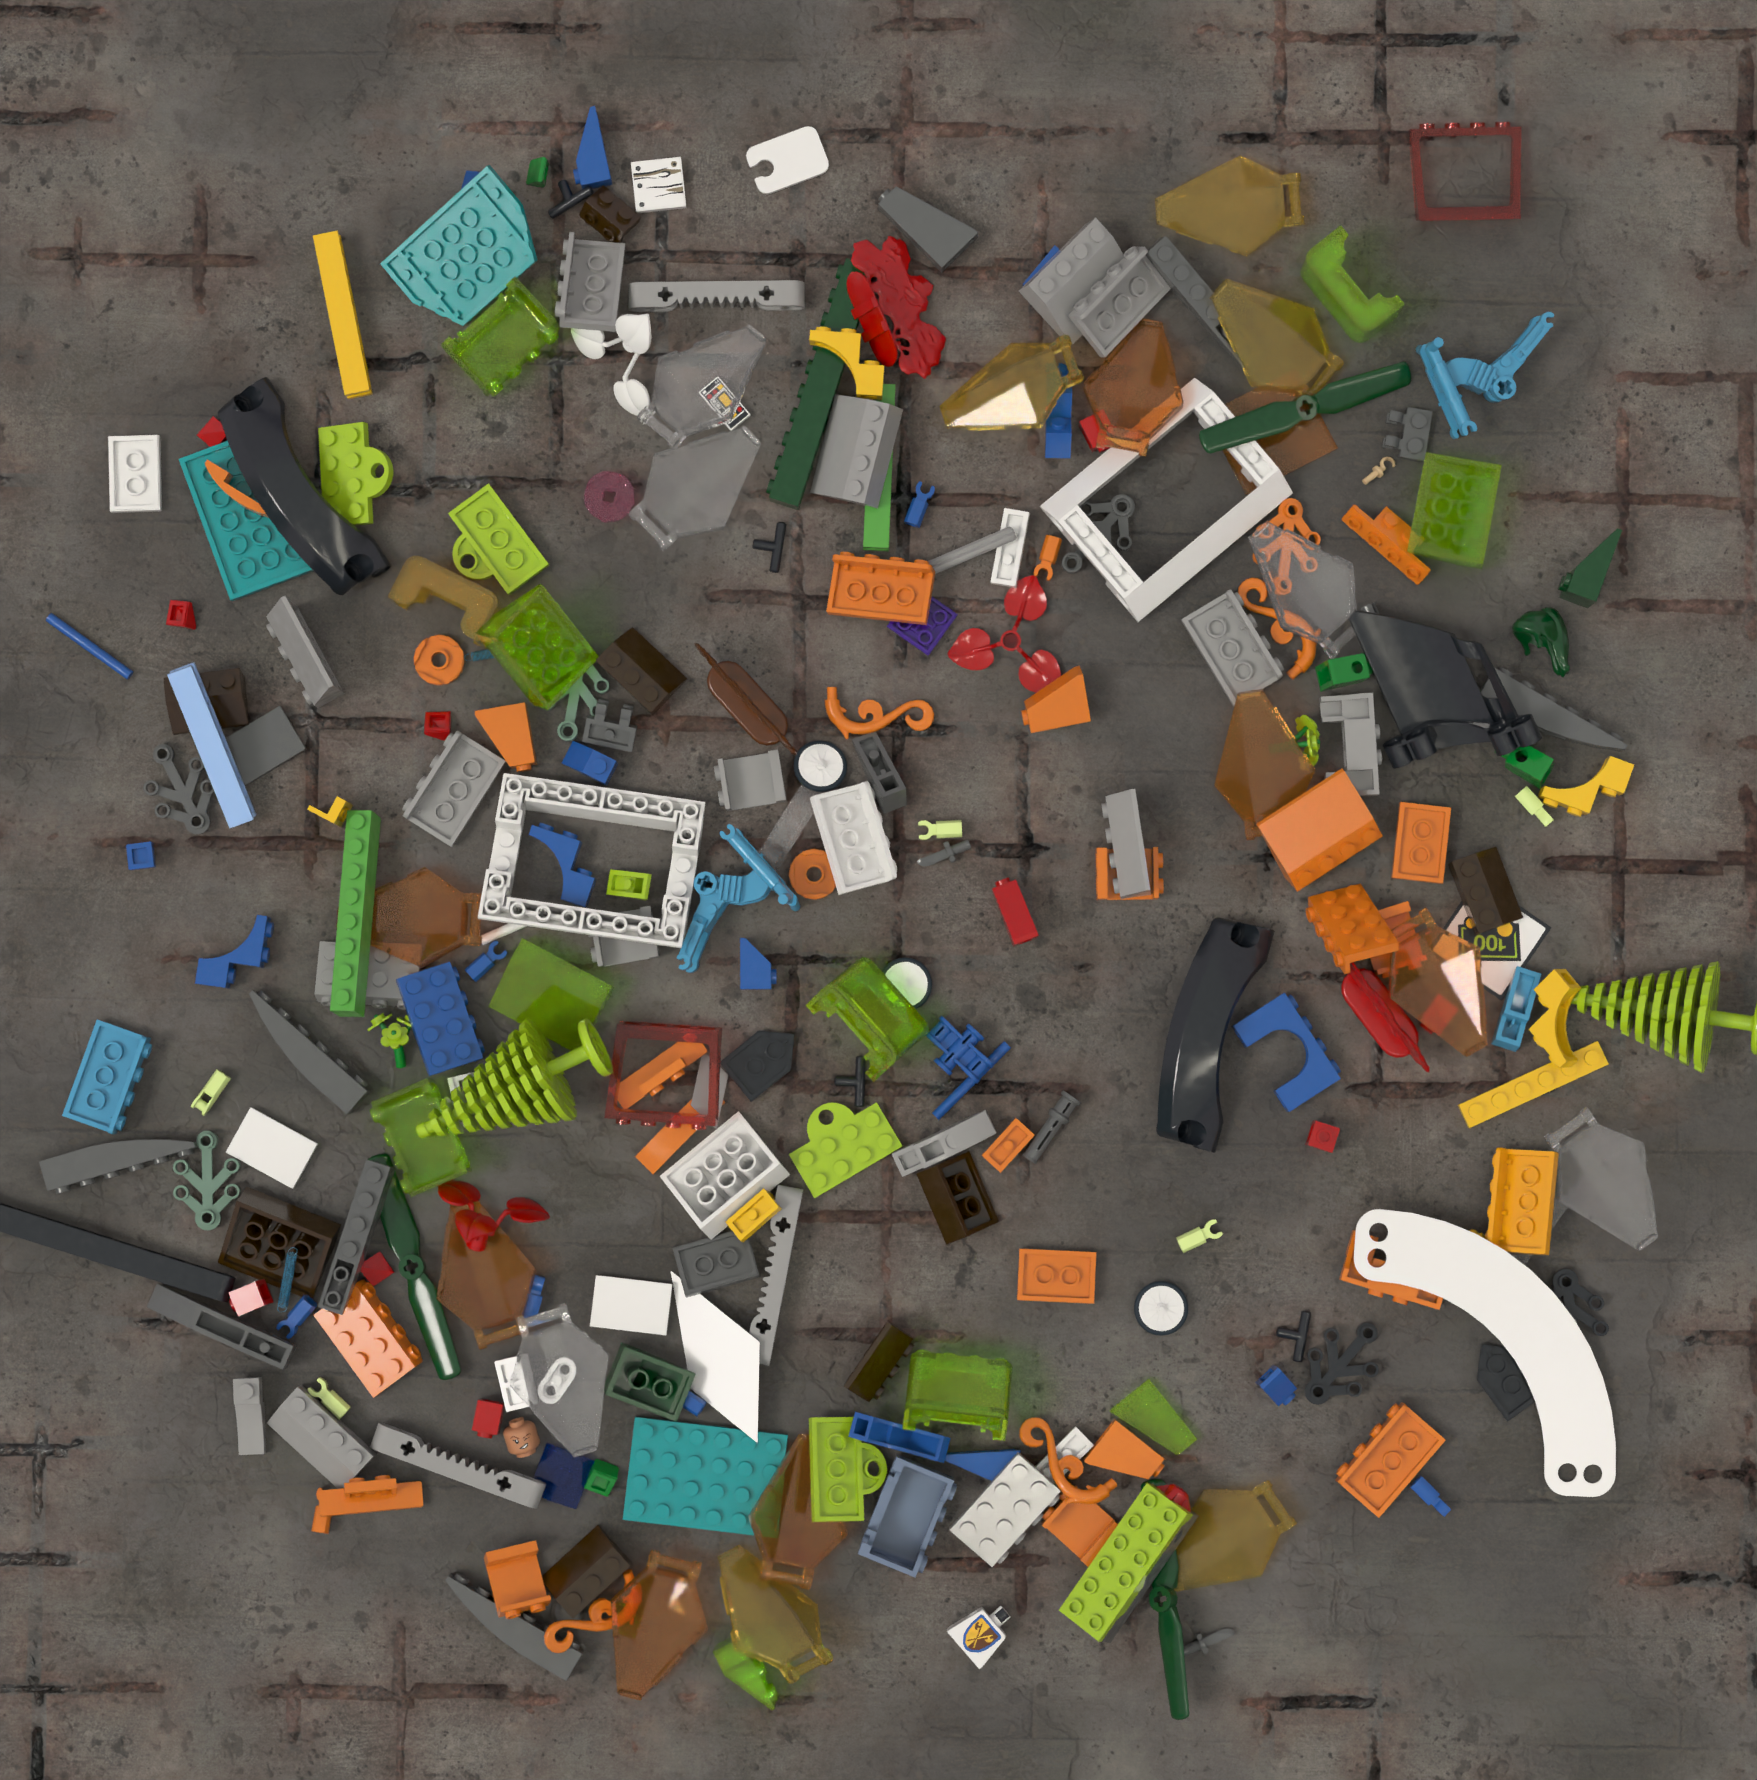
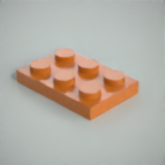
M1399 802L1391 878L1443 884L1451 815L1450 807Z
M1019 1248L1017 1300L1094 1304L1096 1252Z

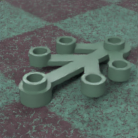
M578 644L572 647L569 651V659L556 669L548 670L544 675L545 682L550 686H555L559 683L561 676L574 669L571 680L550 695H544L540 699L541 707L546 711H550L555 707L556 702L569 694L565 721L561 722L557 729L558 736L566 742H571L578 736V727L575 725L580 696L590 708L591 716H595L593 709L596 707L597 701L582 681L584 670L595 683L594 688L597 693L606 694L610 689L609 682L602 678L593 666V651L585 644ZM579 653L586 654V659L582 662L577 660ZM551 673L557 676L554 682H549L547 679ZM600 682L607 684L606 689L603 691L597 688ZM546 698L552 699L550 707L543 705V701ZM571 727L573 729V734L571 736H565V728Z
M203 1131L196 1139L197 1146L202 1150V1179L190 1168L186 1160L180 1159L173 1164L174 1172L178 1175H183L202 1194V1204L190 1194L189 1188L185 1185L175 1187L173 1195L177 1200H183L196 1213L195 1222L198 1227L208 1231L215 1229L220 1224V1212L241 1194V1188L237 1184H229L225 1187V1194L213 1204L214 1192L233 1173H237L240 1170L241 1164L238 1159L229 1158L225 1161L224 1168L213 1178L212 1150L218 1145V1136L212 1131ZM205 1136L211 1139L208 1146L202 1143V1139ZM231 1161L237 1164L234 1171L228 1168V1164ZM180 1162H183L186 1166L183 1172L177 1169V1165ZM232 1186L237 1189L235 1196H230L228 1192ZM180 1188H184L186 1191V1195L183 1198L179 1197L177 1193ZM205 1213H210L212 1216V1220L209 1223L203 1219Z

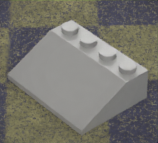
M1094 218L1086 223L1019 292L1070 347L1083 334L1068 315L1074 310V305L1091 292L1090 288L1105 278L1107 270L1124 258L1123 253L1114 237L1097 218Z
M835 394L810 493L878 509L903 409L870 399Z
M287 596L281 597L266 616L269 621L266 627L273 638L277 637L280 641L281 646L278 649L285 661L287 659L290 660L293 666L290 671L297 683L302 682L305 688L302 694L309 705L313 703L315 707L319 708L340 697L344 692L298 606Z

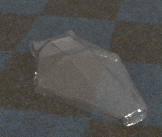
M748 324L747 327L730 333L727 330L694 343L693 348L680 353L676 350L659 357L651 402L639 412L637 419L642 424H648L667 440V444L674 450L682 444L687 436L731 422L765 347L766 338ZM716 377H719L711 386V388L707 391V393L702 397L699 391L706 387ZM657 413L659 417L671 428H673L676 432L673 433L672 431H670L665 425H663L659 420H657L653 416V414Z
M743 426L732 431H723L689 442L688 445L676 449L671 448L655 453L644 498L630 511L628 516L633 521L637 520L659 543L658 546L662 551L667 550L679 538L723 530L761 445L760 441L747 427ZM647 509L649 514L669 535L666 536L643 512Z
M1267 520L1248 538L1279 625L1284 630L1320 644L1323 647L1324 653L1329 658L1334 659L1340 653L1339 650L1356 635L1351 625L1334 642L1329 638L1338 627L1350 618L1353 611L1357 610L1353 563L1338 555L1332 556L1321 550V546L1289 529L1283 530Z
M1585 1107L1579 1111L1580 1114L1554 1133L1549 1132L1544 1136L1553 1151L1559 1153L1556 1177L1557 1200L1636 1250H1642L1659 1237L1655 1221L1657 1216L1652 1187L1645 1163L1647 1158L1644 1143L1598 1124L1590 1110ZM1587 1122L1588 1127L1581 1129L1560 1145L1559 1141Z
M566 1303L560 1304L559 1308L527 1318L524 1316L516 1318L522 1340L509 1386L526 1402L537 1418L573 1457L596 1451L598 1449L608 1352L572 1322ZM561 1317L563 1319V1323L554 1324L529 1333V1327Z

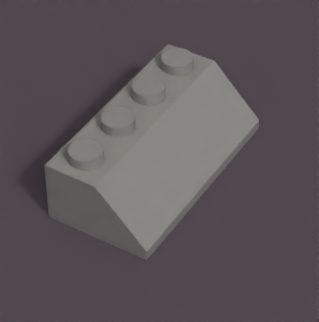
M1130 789L1105 796L1106 803H1102L1103 818H1109L1110 828H1106L1105 832L1107 844L1112 843L1114 853L1109 854L1111 869L1116 868L1117 878L1113 879L1115 894L1120 893L1121 899L1151 895L1136 790Z
M303 1385L298 1386L267 1422L272 1429L337 1489L344 1488V1483H349V1479L356 1478L377 1455L374 1450L341 1420L337 1419L316 1397L311 1396Z

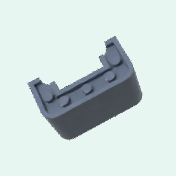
M896 1454L860 1543L858 1554L912 1577H916L918 1572L923 1573L928 1561V1556L924 1555L927 1545H933L937 1535L934 1527L937 1521L942 1522L947 1510L943 1505L947 1499L952 1501L957 1488V1484L954 1483V1477Z

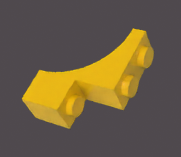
M816 327V330H810V345L830 350L839 356L849 367L856 383L857 398L882 400L884 365H879L880 362L872 360L859 364L861 333H856L855 329L848 328L841 329V332L831 331V328Z
M1609 756L1605 759L1599 772L1584 785L1569 789H1556L1544 786L1540 789L1537 798L1543 799V804L1549 807L1557 808L1559 805L1567 808L1566 812L1577 817H1581L1582 814L1587 815L1591 811L1599 788L1602 789V794L1614 798L1616 794L1619 796L1624 794L1634 764Z
M1554 969L1534 989L1539 996V1002L1549 1009L1529 1028L1530 1032L1534 1035L1533 1039L1536 1044L1544 1048L1549 1054L1550 1061L1560 1068L1572 1067L1578 1061L1569 1045L1566 1021L1571 1002L1581 987L1566 969Z

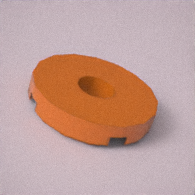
M434 635L424 639L416 648L413 658L415 669L419 676L427 683L437 686L448 685L457 680L463 672L465 664L464 652L460 645L451 637L444 635ZM438 653L446 656V663L442 667H436L432 662L433 657Z
M818 849L803 851L791 863L789 870L790 883L796 893L802 897L812 900L822 899L831 894L836 888L825 851ZM812 867H817L822 873L821 878L815 882L807 878V871Z

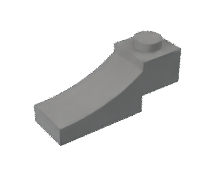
M262 1377L234 1378L233 1396L237 1420L239 1455L266 1454L265 1403L263 1402Z

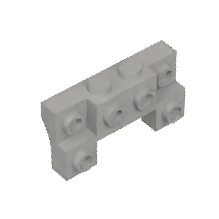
M1373 693L1321 696L1319 698L1321 723L1341 722L1344 771L1360 797L1378 796V765L1382 764L1381 750H1377L1376 739H1380L1379 724H1375ZM1335 772L1325 773L1324 779L1328 778Z

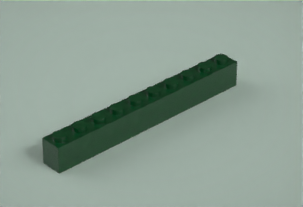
M846 258L844 265L839 264L835 277L839 279L836 289H831L828 302L831 303L829 313L824 311L820 326L831 328V331L841 332V329L844 328L857 331L860 322L859 318L854 320L851 313L854 307L847 291V278L851 272L855 271L862 273L864 276L865 274L854 267L851 259ZM814 345L812 350L816 351L814 359L808 360L805 374L808 375L806 384L801 383L797 398L801 399L798 408L793 407L789 420V422H793L791 431L785 432L782 446H785L783 455H778L774 469L778 471L775 480L770 479L766 491L767 494H770V502L795 510L800 508L832 409L834 397L846 365L835 353Z

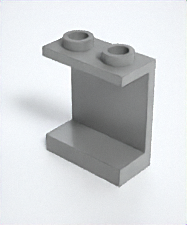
M778 750L728 760L721 758L718 759V766H714L716 781L721 780L722 791H718L720 806H725L726 811L787 802Z
M651 906L618 912L653 918ZM588 935L589 938L593 937L595 947L590 948L593 963H598V967L660 957L658 945Z

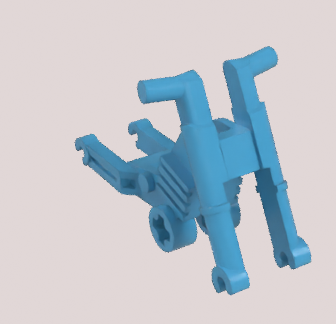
M1546 312L1541 316L1533 317L1527 328L1513 345L1490 365L1481 360L1469 358H1455L1445 363L1438 350L1444 344L1443 339L1440 337L1435 338L1432 342L1416 347V352L1423 361L1426 368L1425 372L1439 401L1438 406H1441L1451 428L1450 436L1453 439L1459 437L1458 429L1462 436L1468 435L1467 426L1471 432L1477 431V425L1471 421L1461 399L1462 395L1459 394L1456 386L1469 389L1478 395L1483 393L1484 398L1491 403L1511 398L1516 392L1513 374L1525 362L1528 355L1549 329L1553 327V323H1547L1546 318L1554 317V313Z
M731 824L727 825L730 834L726 835L725 832L720 831V836L731 844L744 859L743 862L745 864L748 863L753 871L746 876L721 874L720 878L704 871L695 877L694 888L700 895V903L693 916L682 948L677 955L678 960L682 961L684 959L685 964L679 965V969L686 970L688 973H694L698 970L699 960L711 931L729 904L742 906L760 902L772 890L779 895L778 902L780 904H789L793 911L800 909L797 896L763 858L764 855L762 853L759 854L744 837L742 831ZM706 883H713L712 888H705Z

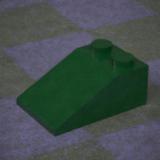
M1617 528L1572 571L1562 576L1558 586V590L1561 591L1559 598L1585 608H1589L1597 601L1619 541L1621 529Z
M621 1342L602 1390L607 1396L677 1422L696 1373Z

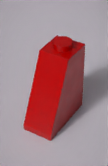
M1008 877L995 882L996 887L992 888V893L1013 947L1036 939L1039 935L1017 881H1010Z

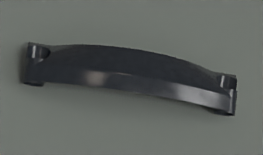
M264 377L248 386L218 411V417L221 420L234 458L260 506L285 540L307 565L330 586L333 592L338 595H344L357 583L364 582L370 576L373 578L378 577L391 568L392 565L374 538L339 514L324 499L307 477L293 451L287 434L285 403L268 377Z
M1216 917L1211 922L1210 928L1192 961L1183 983L1167 1036L1159 1086L1156 1127L1157 1134L1160 1137L1193 1145L1195 1148L1209 1152H1216L1224 1122L1219 1095V1070L1225 1034L1233 1011L1244 989L1253 976L1267 962L1274 930Z

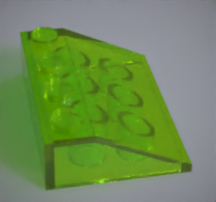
M1426 452L1407 552L1459 566L1482 569L1502 465Z
M542 584L537 585L494 614L475 633L534 706L549 710L599 657Z
M522 938L488 1007L520 1024L525 1018L531 1019L546 1038L572 1051L582 1046L578 1033V1023L588 1018L595 1025L614 987Z

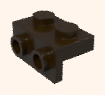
M604 185L585 201L579 214L588 225L598 231L607 241L621 243L623 237L641 219L637 212Z

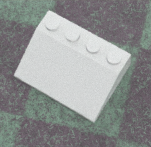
M738 1111L660 1175V1177L698 1227L712 1240L728 1226L726 1221L763 1188L770 1192L790 1174Z

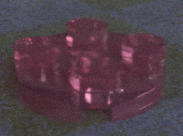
M603 471L594 475L588 481L585 489L584 503L594 518L604 523L617 522L630 513L635 504V493L630 481L624 475ZM607 490L610 493H616L612 503L602 500L605 497L604 492Z

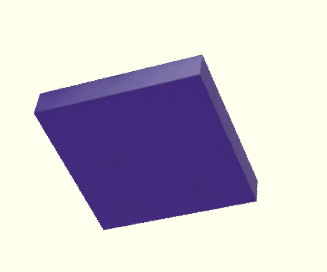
M931 597L927 625L890 621L887 628L929 656L958 614L934 597Z

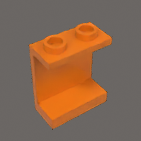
M1158 847L1144 849L1151 895L1121 899L1120 893L1115 894L1113 879L1117 878L1116 868L1111 869L1109 854L1114 853L1113 849L1096 848V900H1157L1159 894H1163L1164 891L1163 878H1159V868H1163V853H1158Z
M1406 901L1378 910L1399 942V950L1371 957L1370 961L1376 975L1382 974L1383 978L1398 974L1396 970L1398 968L1406 966L1407 971L1422 967L1421 961L1427 960L1426 955H1422L1409 911H1411L1409 902Z
M1061 1493L1059 1498L1061 1501L1055 1508L1049 1506L1043 1513L1042 1518L1044 1520L1041 1524L1089 1567L1118 1523L1096 1503L1066 1504L1065 1500L1068 1497Z
M536 1540L485 1553L484 1562L498 1618L505 1616L506 1619H513L521 1616V1612L528 1610L531 1613H538L546 1610V1606L550 1604L551 1597L546 1594L537 1559L538 1546Z

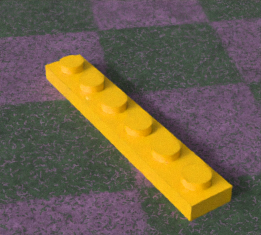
M1593 1042L1574 1051L1573 1053L1578 1061L1572 1067L1560 1068L1550 1062L1458 1104L1467 1127L1471 1128L1608 1065L1599 1042Z

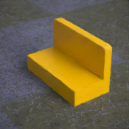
M337 796L328 814L309 805L307 810L342 827L347 817V810H351L353 805Z
M764 1188L726 1221V1224L743 1243L782 1209L774 1200L775 1196Z

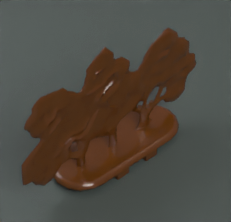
M695 643L697 650L712 666L707 677L708 688L727 712L759 744L768 746L781 742L792 754L797 755L795 748L785 737L788 729L787 718L773 700L736 662L722 661L717 663L706 652L705 648Z

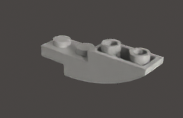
M983 1110L947 1126L935 1134L894 1151L892 1156L903 1177L951 1157L997 1132L987 1111Z

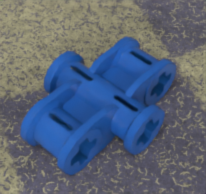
M941 1015L939 1022L932 1030L924 1033L932 1043L944 1052L940 1058H935L933 1061L949 1076L952 1074V1069L958 1065L977 1084L981 1075L989 1067L993 1068L994 1066L985 1055L974 1047L985 1038L969 1023L966 1025L967 1029L960 1034Z

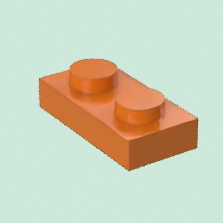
M1015 1118L981 1156L1001 1173L1035 1135Z

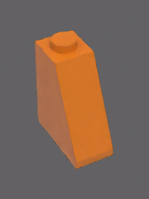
M1080 666L1073 667L1024 701L1025 710L1021 711L1023 724L1029 726L1031 733L1090 722L1091 718L1084 677Z
M525 702L475 711L476 718L512 769L516 768L517 772L532 770V765H537L529 713Z
M1116 1419L1111 1422L1083 1458L1089 1465L1149 1479L1152 1475L1156 1477L1165 1466L1162 1464L1164 1458Z

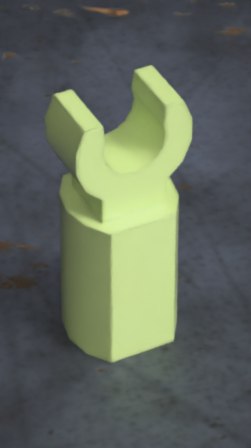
M1528 786L1515 796L1531 815L1535 814L1545 827L1554 820L1542 807L1544 804Z
M926 820L918 822V826H926L929 830L926 835H919L920 840H928L931 836L937 835V838L962 837L961 820L936 821V824H931Z
M1216 1219L1209 1220L1202 1229L1197 1227L1176 1237L1182 1252L1185 1253L1206 1243L1208 1238L1217 1239L1223 1235L1221 1231L1216 1234L1210 1232V1226L1217 1223Z
M319 1377L317 1381L322 1386L321 1391L317 1392L312 1387H309L307 1390L311 1396L322 1399L321 1403L340 1420L349 1411L351 1406L334 1390L330 1391L326 1380Z

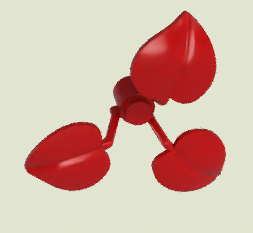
M1034 575L1024 577L1017 581L1016 588L1011 587L1008 590L1004 599L1005 611L1009 615L1018 617L1012 630L1004 632L999 642L990 644V637L985 631L979 628H971L958 636L948 651V657L963 668L983 670L994 661V654L991 649L1002 646L1007 651L1017 650L1027 660V662L1020 666L1018 674L1021 684L1029 691L1037 693L1061 676L1060 667L1056 658L1051 653L1045 650H1038L1030 657L1020 647L1022 640L1017 633V629L1022 617L1028 621L1036 620L1043 615L1047 605L1046 595L1037 577Z
M456 1180L441 1182L437 1185L439 1196L448 1204L455 1206L467 1204L469 1206V1209H463L456 1213L455 1223L459 1233L466 1242V1246L473 1251L481 1252L486 1249L489 1236H494L498 1226L507 1215H510L513 1220L523 1223L550 1219L549 1213L537 1202L525 1197H515L507 1201L506 1207L508 1209H505L495 1222L491 1217L474 1211L473 1202L479 1201L481 1195L473 1185Z

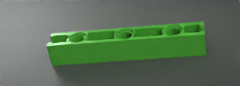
M883 384L882 400L874 401L895 406V384ZM893 451L878 509L865 506L863 551L889 552Z

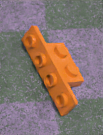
M1353 505L1343 516L1342 521L1349 528L1354 530L1415 584L1419 585L1431 571L1428 566L1412 554L1423 542L1424 538L1387 506L1374 520L1357 505Z
M691 1032L611 1089V1092L623 1109L626 1110L649 1093L652 1097L664 1089L662 1084L669 1079L674 1082L685 1074L683 1069L706 1054L707 1049L696 1033Z
M389 1475L376 1476L375 1480L365 1481L364 1478L349 1479V1483H344V1488L320 1490L318 1492L321 1517L423 1507L422 1483L420 1481L396 1483V1478L391 1479Z

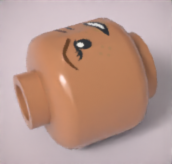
M523 1417L509 1421V1426L503 1432L509 1453L516 1455L518 1458L534 1454L540 1444L535 1424L532 1421H524Z

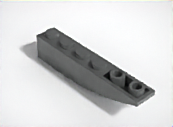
M1167 236L1159 238L1147 249V258L1169 285L1173 293L1243 369L1263 353Z
M1501 667L1499 670L1495 668L1518 715L1532 714L1540 732L1592 748L1622 752L1627 748L1628 745L1623 743L1624 739L1614 732L1609 734L1601 730L1602 726L1594 720L1588 719L1585 721L1579 717L1580 713L1569 706L1563 708L1556 704L1558 700L1546 693L1541 695L1534 691L1535 687L1524 680L1520 683L1513 679V674L1510 671ZM1487 677L1480 689L1481 694L1486 698L1496 699V693L1489 677Z
M252 990L249 995L262 1021L288 1059L308 1081L346 1114H351L369 1094L370 1090L366 1088L368 1083L358 1074L355 1076L351 1075L347 1071L349 1066L339 1057L334 1060L328 1054L330 1049L318 1040L315 1043L310 1039L309 1035L311 1033L303 1025L299 1024L296 1026L290 1021L292 1016L282 1007L276 1009L271 1004L273 999L262 990L259 993Z
M171 1139L118 1141L82 1148L39 1161L47 1191L55 1190L56 1194L70 1191V1185L80 1183V1186L83 1187L96 1183L95 1178L104 1176L105 1180L120 1176V1170L129 1168L130 1172L144 1169V1163L153 1161L154 1165L169 1161L168 1156L177 1153L179 1158L194 1154L193 1149L198 1146L193 1141Z
M366 1159L318 1305L319 1308L340 1315L344 1314L375 1233L393 1179L395 1167Z
M158 1283L147 1305V1308L190 1329L282 1370L288 1368L298 1346L294 1342Z
M450 1574L445 1581L462 1603L501 1641L522 1656L567 1681L584 1651L580 1649L581 1644L573 1639L568 1650L563 1653H554L544 1643V1635L549 1625L545 1624L543 1627L535 1622L536 1618L527 1612H523L521 1616L513 1619H506L505 1616L498 1618L494 1598L491 1597L492 1592L482 1586L475 1588L468 1584L470 1580L462 1574ZM557 1631L555 1634V1639L557 1641H562L563 1638L557 1635L559 1633V1631Z

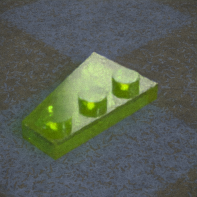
M1149 1378L1109 1410L1177 1456L1197 1440Z

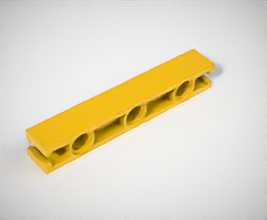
M338 230L313 235L344 395L347 396V399L373 395L341 235H339Z

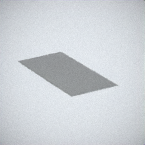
M704 1054L701 1057L691 1106L717 1130L728 1074L707 1054Z

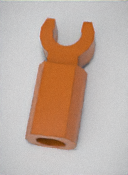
M1052 535L1045 536L1039 556L1041 564L1035 567L1034 576L1037 577L1038 572L1044 569L1048 572L1046 581L1051 580L1053 575L1051 564L1056 563L1062 543L1061 538Z
M318 1488V1490H317L316 1496H317V1499H318V1500H319L318 1492H319L320 1490H323V1488ZM319 1506L315 1507L311 1531L329 1534L332 1516L321 1517Z

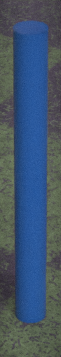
M53 613L48 615L46 622L127 680L132 676L133 671Z
M1003 1041L987 1058L995 1065L1011 1047ZM990 1067L981 1075L979 1080L991 1069ZM968 1076L932 1114L940 1120L976 1083Z

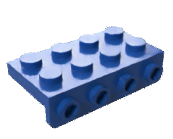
M450 962L396 979L429 1077L483 1059L482 1054L485 1053L481 1039H477L474 1029H476L474 1017L472 1014L468 1015L466 1005H468L466 994L464 991H460L457 983L460 981L457 968L455 966L452 967Z

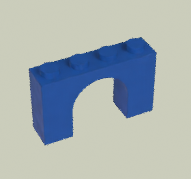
M1284 992L1231 1027L1245 1048L1275 1030L1289 1031L1302 1041L1306 1052L1305 1064L1302 1070L1295 1077L1273 1090L1286 1112H1290L1340 1080L1341 1078L1338 1073L1341 1070L1334 1059L1328 1060L1324 1053L1327 1049L1321 1039L1313 1037L1310 1032L1313 1027L1305 1016L1301 1018L1296 1009L1299 1006L1291 994L1287 996Z

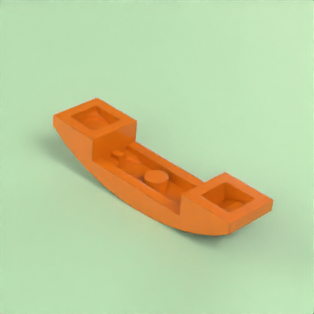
M208 459L206 460L205 466L208 472L227 495L244 508L269 518L258 502L229 485L233 478L229 472Z
M692 1099L635 1156L653 1175L707 1121L691 1106Z

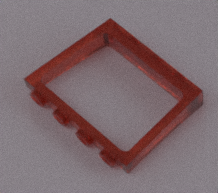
M1480 122L1470 123V128H1460V123H1445V128L1435 129V124H1419V129H1409L1416 221L1521 219V127H1510V122H1495V127L1485 128V123ZM1510 136L1509 205L1429 208L1426 206L1419 146L1421 137Z
M621 1021L618 1023L612 1058L613 1073L610 1074L604 1118L616 1119V1124L622 1125L631 1124V1120L641 1121L642 1126H656V1122H665L668 1128H681V1124H691V1129L706 1130L707 1126H716L719 1113L722 1027ZM627 1038L708 1044L710 1047L708 1114L619 1108L617 1106Z

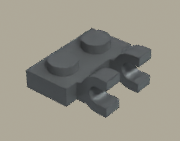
M1407 407L1405 414H1403L1402 412L1390 410L1387 413L1385 423L1403 426L1402 436L1400 439L1395 436L1386 435L1383 438L1381 448L1398 450V458L1424 462L1432 411Z
M599 698L596 704L595 716L588 715L586 718L582 742L632 752L638 727L637 725L630 724L634 705L624 703L621 709L620 721L618 722L605 719L609 700Z

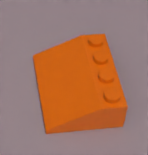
M1343 769L1338 770L1256 824L1284 877L1297 892L1383 837L1373 816Z

